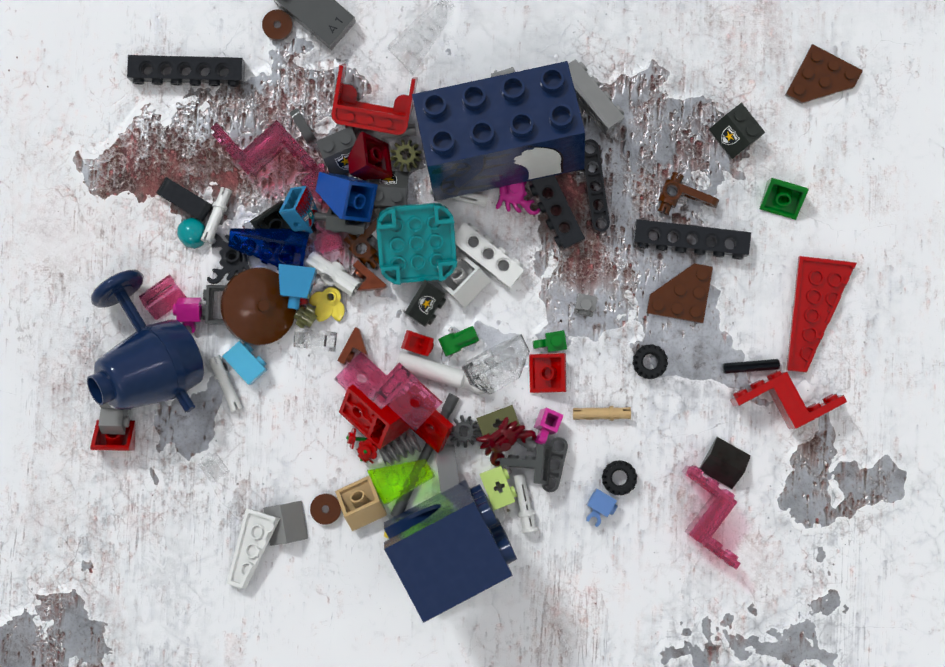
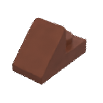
M357 260L353 264V267L356 269L354 273L361 279L367 278L357 289L358 291L382 290L388 287L360 261Z
M354 328L337 360L344 365L352 361L355 355L353 352L354 348L368 355L359 328Z

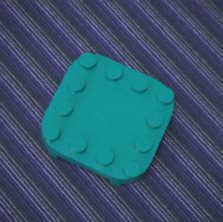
M440 203L399 205L388 207L379 213L376 223L378 257L381 273L386 280L397 285L424 280L443 281L453 273L457 267L455 222L453 215L445 205Z

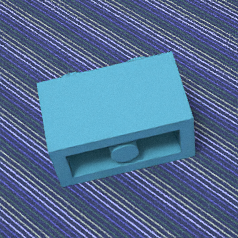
M238 341L222 357L248 385H252L268 370L265 367L267 363L260 356L256 358L252 353L254 349L249 344Z

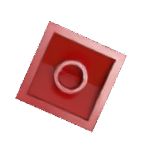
M566 353L530 354V393L567 392Z

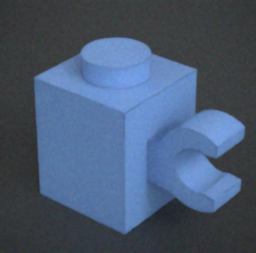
M596 488L586 504L593 509L586 517V521L589 522L591 517H596L597 522L595 526L598 527L601 524L600 513L606 517L609 514L613 515L618 507L615 504L617 500Z

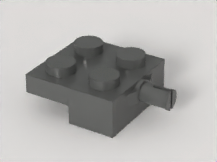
M330 207L327 213L315 212L314 220L326 222L325 230L335 233L342 231L349 232L352 235L364 234L367 222L340 219Z

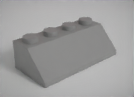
M575 59L568 63L577 101L602 132L607 135L624 120V112L618 105L615 106L611 102L612 98L607 91L603 92L599 88L600 83L594 76L590 77L588 75L586 66L582 62L578 63Z

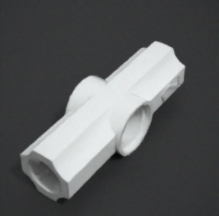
M312 252L305 261V266L317 269V274L320 275L323 283L328 286L335 285L350 296H354L361 285L360 281L345 272L344 267L339 262L334 261L331 263L316 252Z

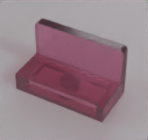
M170 274L139 296L143 306L155 320H158L172 310L173 304H176L178 298H187Z

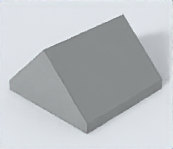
M302 501L263 508L265 514L280 518L270 538V546L308 539Z

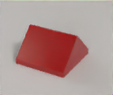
M99 420L96 421L90 446L91 450H135V421L130 420L129 427H126L125 435L102 434L98 426Z

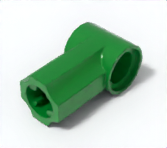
M471 326L457 333L453 332L445 335L438 340L445 357L461 351L466 346L478 342L479 338L474 327Z

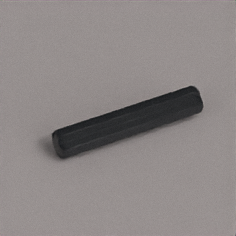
M779 359L723 364V372L725 374L776 370L780 368Z

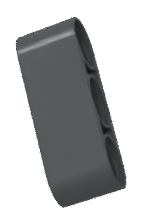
M561 437L554 438L549 445L552 446L551 460L557 459L560 466L557 470L550 469L549 478L555 480V486L552 489H548L545 485H542V488L547 492H554L559 487L568 449L567 441ZM561 440L564 443L562 451L554 449L553 444L555 441Z

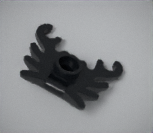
M215 234L214 239H216V242L212 244V248H222L219 251L221 255L219 263L223 268L212 269L213 273L217 274V277L215 279L207 277L209 283L218 284L227 273L229 275L226 280L230 281L236 272L238 274L243 269H250L248 265V248L251 238H247L244 245H242L239 235L236 236L237 243H235L232 237L226 234L225 238L229 241L228 243L218 234Z

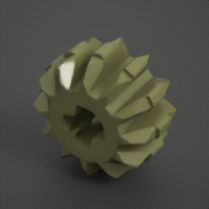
M402 139V146L395 143L394 146L397 150H390L394 154V156L390 157V160L396 161L393 164L395 168L401 164L400 171L403 172L405 166H407V170L410 172L411 165L414 168L418 167L415 161H422V158L418 157L422 154V151L416 150L419 147L417 143L412 146V140H409L408 144L405 145V141ZM409 152L411 157H407V160H404L401 155L402 153Z

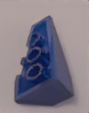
M231 228L228 246L248 256L253 255L261 259V262L266 265L270 263L276 267L279 264L304 267L310 233L304 231L295 232L292 229Z

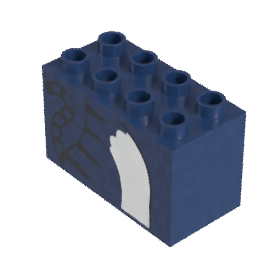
M568 61L412 94L434 201L585 168V129Z

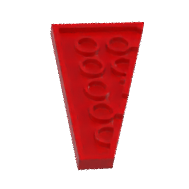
M804 256L798 257L787 371L805 373L808 371L816 349L824 336L827 325L857 264L856 262Z

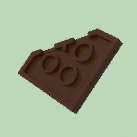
M812 44L785 96L803 104L844 90L853 89L863 70Z
M694 263L649 295L646 314L703 324L713 267Z

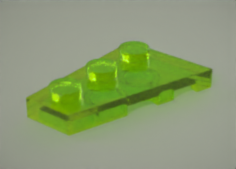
M426 459L367 470L385 505L436 477Z

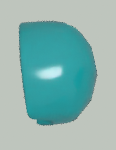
M192 217L184 219L178 225L177 236L184 246L195 249L205 243L201 240V237L206 227L199 219Z

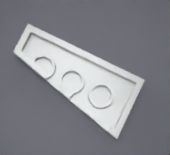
M246 508L227 584L241 589L247 588L280 518Z

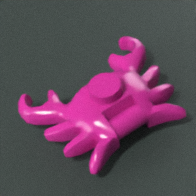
M527 182L499 187L500 195L496 209H499L504 201L508 212L511 210L510 203L518 213L522 212L518 204L530 215H536L540 212V208H537V210L530 208L535 200H524V197L527 195L525 191Z

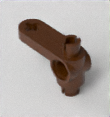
M672 172L670 180L666 179L658 198V202L661 204L657 211L662 213L665 208L663 214L669 215L671 207H676L680 196L713 208H717L719 199L681 184L684 176L679 174L678 178H676L678 173ZM667 188H674L676 190V195L669 196L667 194Z
M377 218L368 226L364 234L357 237L349 233L348 235L352 239L347 236L344 239L350 245L348 250L364 265L368 263L373 269L377 267L374 261L379 264V257L376 255L378 251L368 241L373 237L372 233L376 230ZM360 244L367 246V250L363 254H359L356 251Z

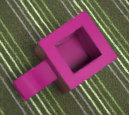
M178 298L176 304H173V315L176 316L179 322H183L184 326H190L192 333L196 330L195 322H200L202 318V299Z
M547 407L541 409L533 427L540 430L535 442L545 444L548 434L557 433L564 415Z

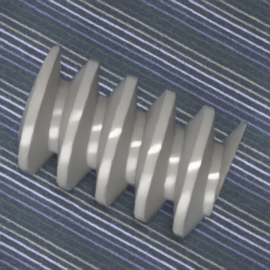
M408 431L406 432V438L402 435L399 436V442L394 439L392 445L387 444L385 448H378L386 466V462L391 466L394 465L393 459L400 462V455L405 459L408 458L407 452L415 455L414 449L418 452L422 451L415 434L411 435Z

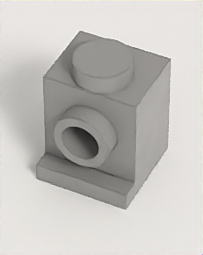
M578 293L574 314L593 317L597 297Z

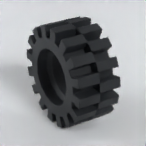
M654 344L644 345L636 351L632 364L639 376L645 379H654L666 371L668 356L659 346ZM648 354H652L657 358L658 363L654 369H647L643 365V359Z
M613 461L606 465V468L603 470L602 483L606 490L612 494H628L637 484L636 470L626 461ZM617 470H622L627 475V480L623 485H616L612 481V475Z

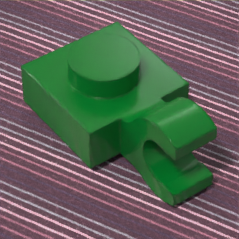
M564 330L545 333V339L532 341L534 349L547 347L548 352L567 350Z

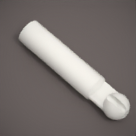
M401 351L395 370L455 388H466L480 395L487 393L490 386L489 380L484 376L470 375L465 373L464 370Z

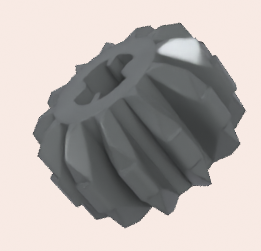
M460 415V423L456 418L453 419L457 425L453 426L454 431H451L450 435L455 434V437L451 438L450 441L454 442L458 439L457 447L460 446L461 441H464V448H467V440L472 445L475 444L471 437L478 438L479 436L473 434V431H480V428L473 429L472 427L477 424V421L469 424L471 416H468L467 421L464 422V416ZM461 426H464V428L465 426H467L469 428V430L467 431V433L469 434L468 436L464 437L463 435L461 437L459 435V428Z

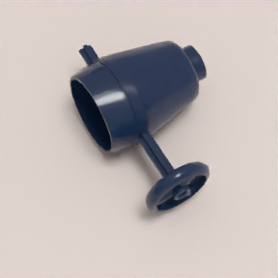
M126 270L109 277L96 287L91 295V302L98 308L110 307L120 303L136 332L106 352L95 362L94 374L87 377V385L92 398L98 405L108 403L117 410L131 409L177 398L183 410L187 413L195 408V405L187 391L199 384L204 376L203 360L193 336L178 320L171 319L146 326L130 299V296L139 290L143 284L144 276L140 271Z

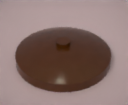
M252 268L238 273L228 282L221 297V315L227 329L240 341L252 345L270 344L282 338L291 328L296 310L288 309L289 297H282L280 295L279 274L266 268Z

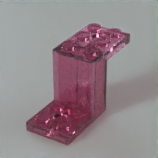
M277 120L243 151L217 123L211 127L214 131L212 136L221 146L227 145L225 150L234 160L237 158L240 160L238 164L247 174L251 172L255 176L285 148L294 158L296 156L300 158L298 161L307 172L311 170L314 173L319 169L316 162Z
M362 352L334 379L346 391L349 386L354 384L381 409L388 405L415 431L443 403L400 362L386 375ZM357 375H364L366 377V382H359L357 380ZM410 400H418L420 406L418 408L412 407Z
M685 466L681 472L712 495L684 532L730 567L737 569L741 564L737 561L739 557L728 549L725 551L721 549L723 545L712 538L713 534L737 504V501L734 500L735 495L727 489L723 488L721 490L718 487L720 484L713 478H705L703 476L704 472L697 466Z

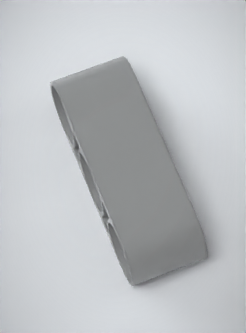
M454 444L445 445L442 451L436 452L441 493L459 484Z

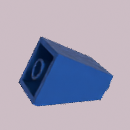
M319 172L315 191L340 219L362 222L371 221L378 184L347 175Z

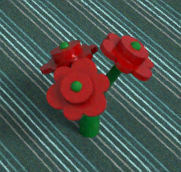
M352 428V431L348 432L346 437L347 444H350V448L353 449L355 441H360V447L356 449L358 452L357 456L360 458V461L365 463L370 461L373 464L372 459L377 457L376 451L378 448L368 438L356 437V428Z

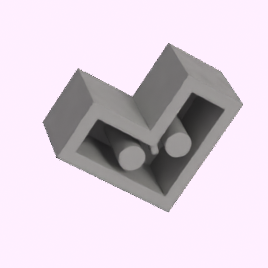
M108 403L100 405L98 426L101 433L125 435L126 427H129L130 422L129 416H127L128 410L131 409L117 410Z

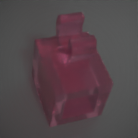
M318 221L315 222L317 230L322 232L315 235L317 240L314 241L317 252L320 251L322 255L344 249L340 233L325 230V227L321 228Z

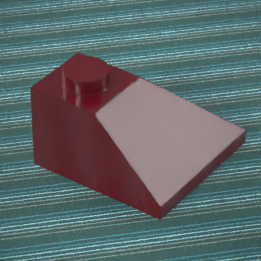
M359 133L348 156L350 175L362 180L393 177L389 144L367 133Z

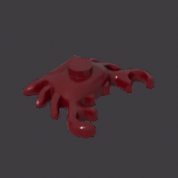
M505 417L498 426V430L491 435L488 433L478 437L476 441L483 442L480 449H485L486 456L491 453V464L500 466V461L495 460L504 458L502 452L510 450L517 439H521L523 443H526V438L531 437L535 441L537 438L536 433L533 430H524V425L517 426V421L508 424L509 418Z

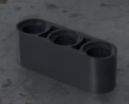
M165 177L156 192L159 196L202 222L212 208L210 203Z

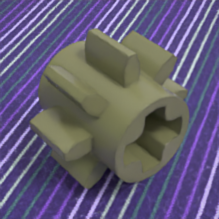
M307 305L306 308L300 306L293 317L297 320L295 324L302 329L305 325L310 328L317 317L314 314L315 309L310 305Z

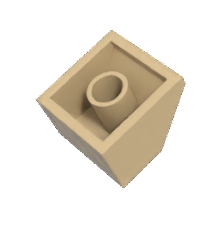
M370 475L335 491L344 518L352 531L387 516L383 502Z

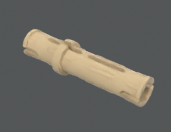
M631 407L573 408V420L610 419V421H614V419H631Z

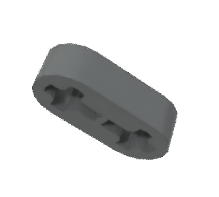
M296 108L289 112L307 144L316 139L299 109Z

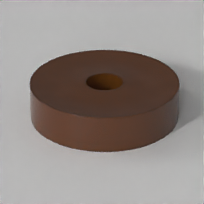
M276 9L264 16L262 28L266 36L271 40L282 41L292 33L293 22L288 13ZM279 22L281 23V26L279 28H275V23Z
M325 493L313 499L310 505V513L316 522L327 525L339 518L341 507L337 497ZM324 505H327L329 507V511L327 513L323 512L322 507Z

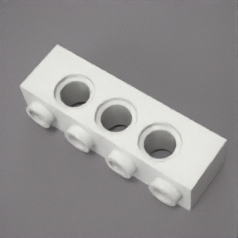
M464 222L455 233L456 247L510 289L524 272L523 264L516 258L514 260L510 259L507 256L509 253L502 247L496 248L492 244L494 241L487 235L482 237L477 233L479 229L473 224L469 223L467 225ZM476 238L479 244L476 247H470L468 240ZM485 250H492L494 253L493 258L485 259L483 257ZM505 261L508 263L509 268L506 271H501L498 268V264Z

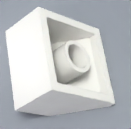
M460 252L456 256L457 267L446 280L435 281L466 308L492 280L475 263Z

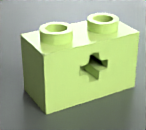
M500 465L479 474L493 510L515 502L514 497H517L513 486L509 487L507 479H510L506 468L502 469ZM498 481L505 486L502 488L503 492L500 493L498 490H494Z

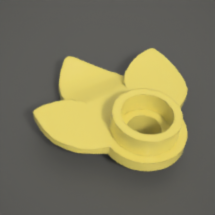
M328 287L323 292H315L310 297L309 303L316 306L315 315H317L316 319L318 322L324 321L330 316L337 321H341L344 316L345 307L340 301L341 293L336 287ZM329 293L334 295L333 300L329 299Z

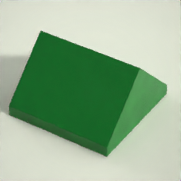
M770 178L766 183L759 209L796 220L809 188Z

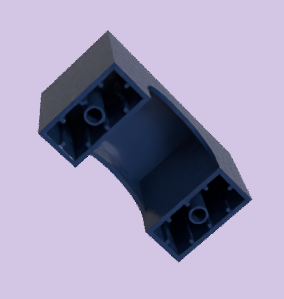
M465 479L445 492L439 493L384 522V530L389 537V540L384 542V550L423 623L513 576L508 564L517 560V557L499 519L495 517L490 502L480 484L470 488Z

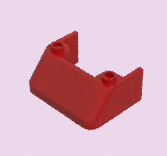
M347 64L339 65L332 108L333 121L345 126L394 135L403 134L409 125L414 104L412 94L416 92L418 77L412 78L409 95L398 96L394 101V107L391 108L356 101V88L353 85L344 83Z

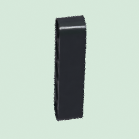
M588 139L585 141V146L592 145L595 152L589 154L585 151V168L583 172L592 230L597 234H602L609 228L610 220L598 143L593 139ZM595 164L598 169L596 172H590L587 166ZM593 182L598 183L600 190L593 191L590 188V184ZM600 201L603 204V208L601 210L594 209L593 202ZM597 220H603L606 227L599 229L595 223Z

